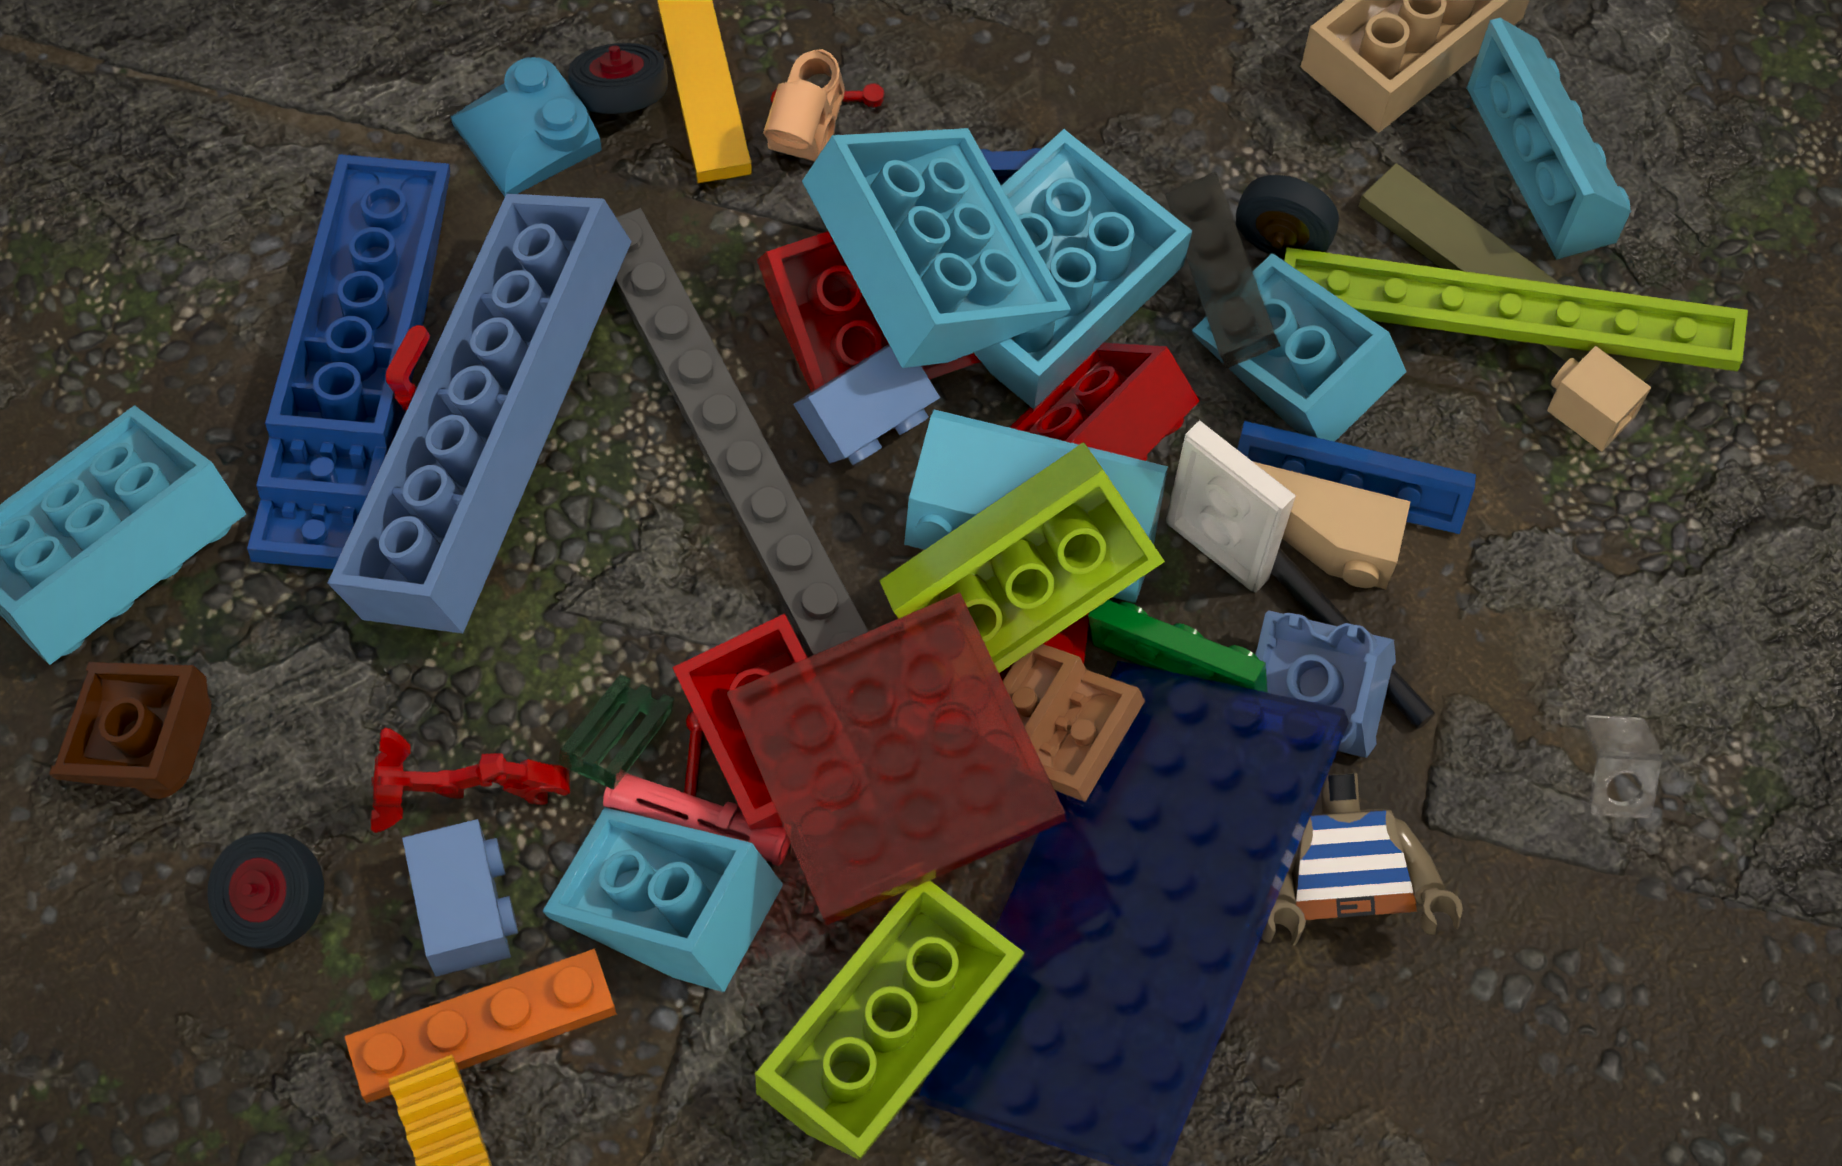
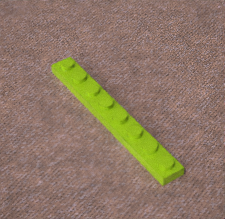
M1286 247L1284 259L1286 263L1372 321L1591 351L1597 346L1607 354L1738 372L1743 361L1748 310Z

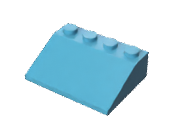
M968 128L832 135L802 180L902 368L951 362L1063 318L1071 310Z
M1065 129L1057 134L1001 187L1071 310L1063 318L974 352L995 378L1033 409L1184 266L1192 230Z
M134 405L0 504V615L34 651L51 665L61 656L70 654L78 649L88 635L109 619L126 612L133 605L135 599L157 582L177 573L182 567L183 562L208 543L215 542L225 536L231 526L245 516L246 513L209 459Z

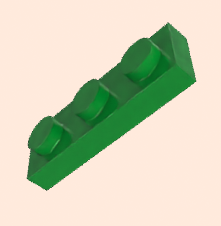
M1107 600L1088 614L1093 646L1256 712L1268 693L1266 662L1259 660L1254 653L1246 648L1237 645L1223 646L1204 638L1197 630L1181 623L1170 625L1150 617L1143 609L1129 602L1117 604Z

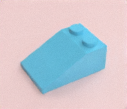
M1273 253L1191 330L1194 336L1288 425L1300 434L1334 442L1407 372L1392 337L1387 330Z
M604 807L547 902L543 913L548 918L670 977L725 992L780 892L783 883L751 842Z

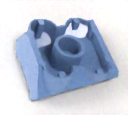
M1268 610L1265 613L1255 654L1259 660L1266 662L1268 693L1257 712L1243 707L1239 721L1240 728L1367 758L1377 745L1376 735L1392 666L1396 663L1394 639L1372 635L1363 626L1344 623L1334 626L1308 620L1303 615L1293 613L1282 614Z

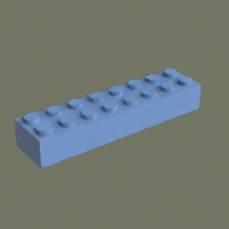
M506 194L328 580L331 588L362 620L464 633L632 242L605 199Z

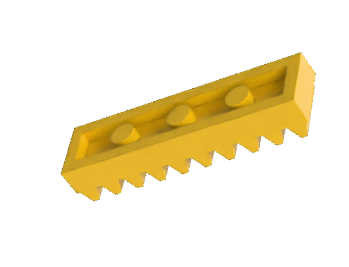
M452 1055L388 1079L391 1093L398 1107L399 1117L404 1125L408 1143L415 1157L416 1166H492L457 1063Z

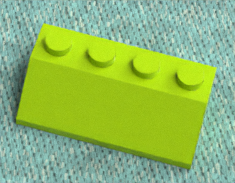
M1083 442L879 581L893 612L960 700L1165 561L1103 468Z
M921 874L756 1071V1094L807 1135L861 1160L1023 958L1025 952Z

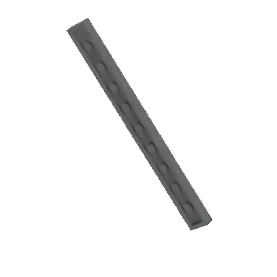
M639 208L616 217L632 242L614 281V285L831 699H835L887 676V665L642 209Z

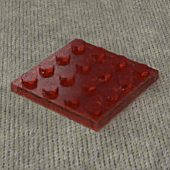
M957 593L727 692L826 926L1066 821L1065 811L961 593Z

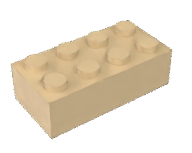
M1344 0L1310 26L1300 67L1379 133L1479 53L1490 20L1502 18L1515 25L1523 19L1529 0Z

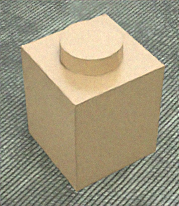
M1595 346L1580 362L1570 358L1555 375L1551 386L1557 390L1547 411L1603 452L1636 417L1651 386Z

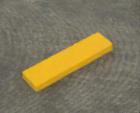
M657 0L697 182L704 183L752 174L751 160L713 1Z

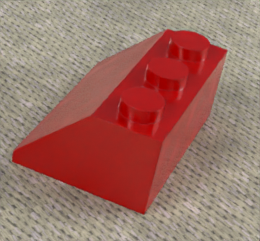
M1104 342L1034 409L1030 407L1009 428L1078 445L1084 442L1090 448L1146 461L1147 454L1164 437L1171 435L1182 426L1184 417L1200 400L1167 346Z
M785 613L672 667L750 830L817 822L872 795L864 768Z

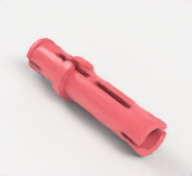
M621 769L613 771L603 796V806L607 808L612 807L627 813L751 842L766 861L772 862L776 866L781 865L784 861L792 839L793 829L788 826L750 830L738 804L727 802L724 806L683 793L677 789L630 775ZM677 811L682 813L679 817L675 816Z

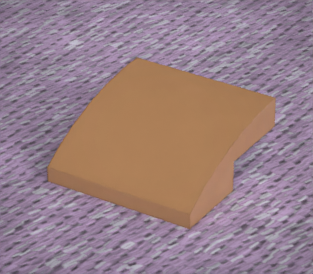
M1042 644L1013 664L972 732L1019 759L1017 772L1061 793L1086 802L1143 706L1145 699L1139 688L1088 671L1079 656Z

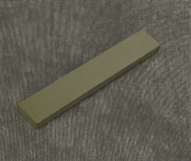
M1397 163L1361 196L1358 207L1440 268L1560 284ZM1544 345L1566 362L1570 358L1580 362L1590 352ZM1607 354L1645 383L1662 363V361Z

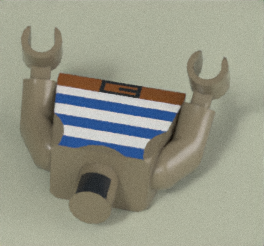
M1357 773L1319 776L1322 813L1292 815L1290 826L1279 831L1261 866L1264 909L1268 913L1261 926L1260 936L1266 943H1271L1273 939L1275 924L1284 925L1290 930L1292 936L1291 945L1294 946L1297 944L1305 928L1306 920L1417 912L1416 902L1423 905L1420 922L1421 928L1426 934H1436L1437 921L1433 915L1434 912L1448 914L1456 929L1460 925L1463 912L1462 902L1454 893L1445 890V885L1431 856L1404 821L1394 818L1391 810H1360Z

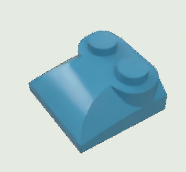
M529 57L515 62L507 70L504 84L496 87L451 116L453 126L504 197L506 194H518L602 150L600 136L586 107L557 68L543 58Z

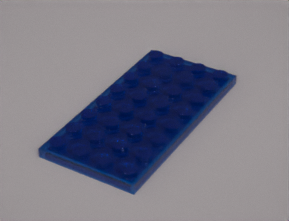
M1117 661L1110 678L1139 688L1145 702L1086 802L1059 791L1057 792L995 927L998 933L1025 952L1024 956L930 1072L919 1096L928 1106L1113 1166H1168L1349 721L1344 709Z

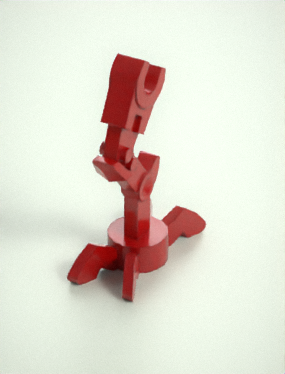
M384 728L381 730L379 738V751L381 752L375 758L374 777H371L374 808L371 812V831L379 833L392 827L403 818V809L401 807L403 791L435 792L444 797L463 799L464 789L478 785L489 787L492 786V783H497L503 786L504 791L521 797L528 803L545 805L548 803V792L564 796L570 794V770L560 765L546 764L526 759L520 762V764L507 762L504 754L492 753L482 754L479 763L457 770H441L438 772L403 771V762L411 754V745L402 735L390 728Z

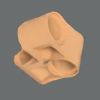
M819 49L802 54L793 64L787 83L778 84L763 132L768 140V148L770 150L815 162L831 136L834 135L835 122L844 98L845 87L837 60L831 53ZM816 74H826L831 77L829 83L823 88L807 81Z

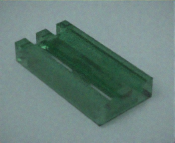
M621 674L560 749L558 762L559 765L613 790L671 715L674 698L665 694L659 700L652 698V688L641 684L637 690L630 688L631 679ZM622 703L626 704L619 712V714L615 717V719L612 721V723L608 726V728L604 731L601 737L597 740L594 746L590 749L587 755L584 758H581V755L585 752L588 746L596 738V736L603 729L606 723L610 720L613 714L617 711ZM641 711L647 714L608 767L605 769L599 766L608 752L621 739L623 733Z

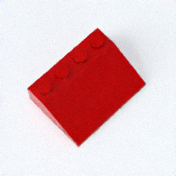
M829 231L767 251L756 259L775 314L811 392L886 345H889ZM971 353L948 363L923 365L921 367L930 380L981 361L974 353Z

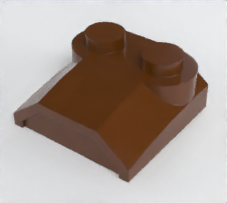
M88 662L86 678L55 766H51L49 775L57 780L136 788L145 796L153 799L165 798L177 792L186 783L191 774L211 713V700L208 695L206 676L194 665Z

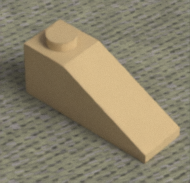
M1254 462L1296 495L1282 537L1284 541L1328 575L1343 578L1348 584L1359 588H1372L1375 586L1387 589L1398 561L1411 501Z

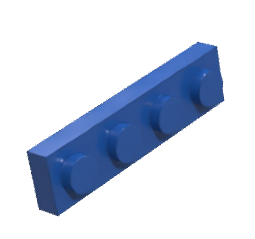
M1248 421L1243 423L1237 447L1238 451L1253 462L1411 501L1406 522L1456 534L1461 532L1475 489L1476 474Z

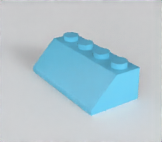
M1502 18L1490 20L1467 85V90L1556 260L1617 243L1631 213L1628 195L1621 186H1617L1608 170L1604 151L1598 143L1593 142L1583 124L1581 109L1576 101L1570 100L1564 89L1555 61L1547 57L1537 38Z
M934 409L930 417L909 495L904 545L925 550L1079 445ZM1088 447L1154 545L1168 466ZM1145 575L1113 596V598L1136 603Z

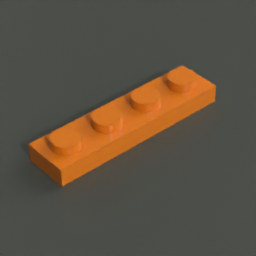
M592 949L344 1037L361 1095L364 1101L369 1103L392 1095L388 1079L452 1055L458 1069L462 1070L617 1014L596 951Z

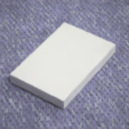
M1199 420L1185 434L1166 523L1250 591L1256 593L1270 578L1296 495Z

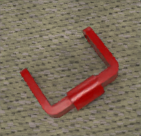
M416 325L409 329L386 371V382L405 412L417 389L410 382L409 376L430 339V334L422 325Z

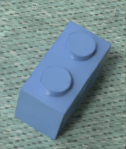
M886 345L793 405L829 464L848 457L851 464L854 465L882 448L877 438L895 427L898 434L901 435L925 421L929 416L924 408L939 399L940 396L921 366L902 368L890 345Z
M478 819L403 837L424 949L435 977L511 958L507 936L518 934V928L510 896L498 898L494 877L505 875L497 838L485 840Z

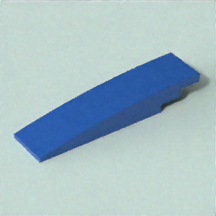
M338 155L265 422L269 440L256 484L260 503L247 547L251 562L334 569L406 413L395 399L394 392L386 382V371L409 329L416 325L423 326L451 172L449 164ZM415 366L409 376V380L411 383L413 380Z

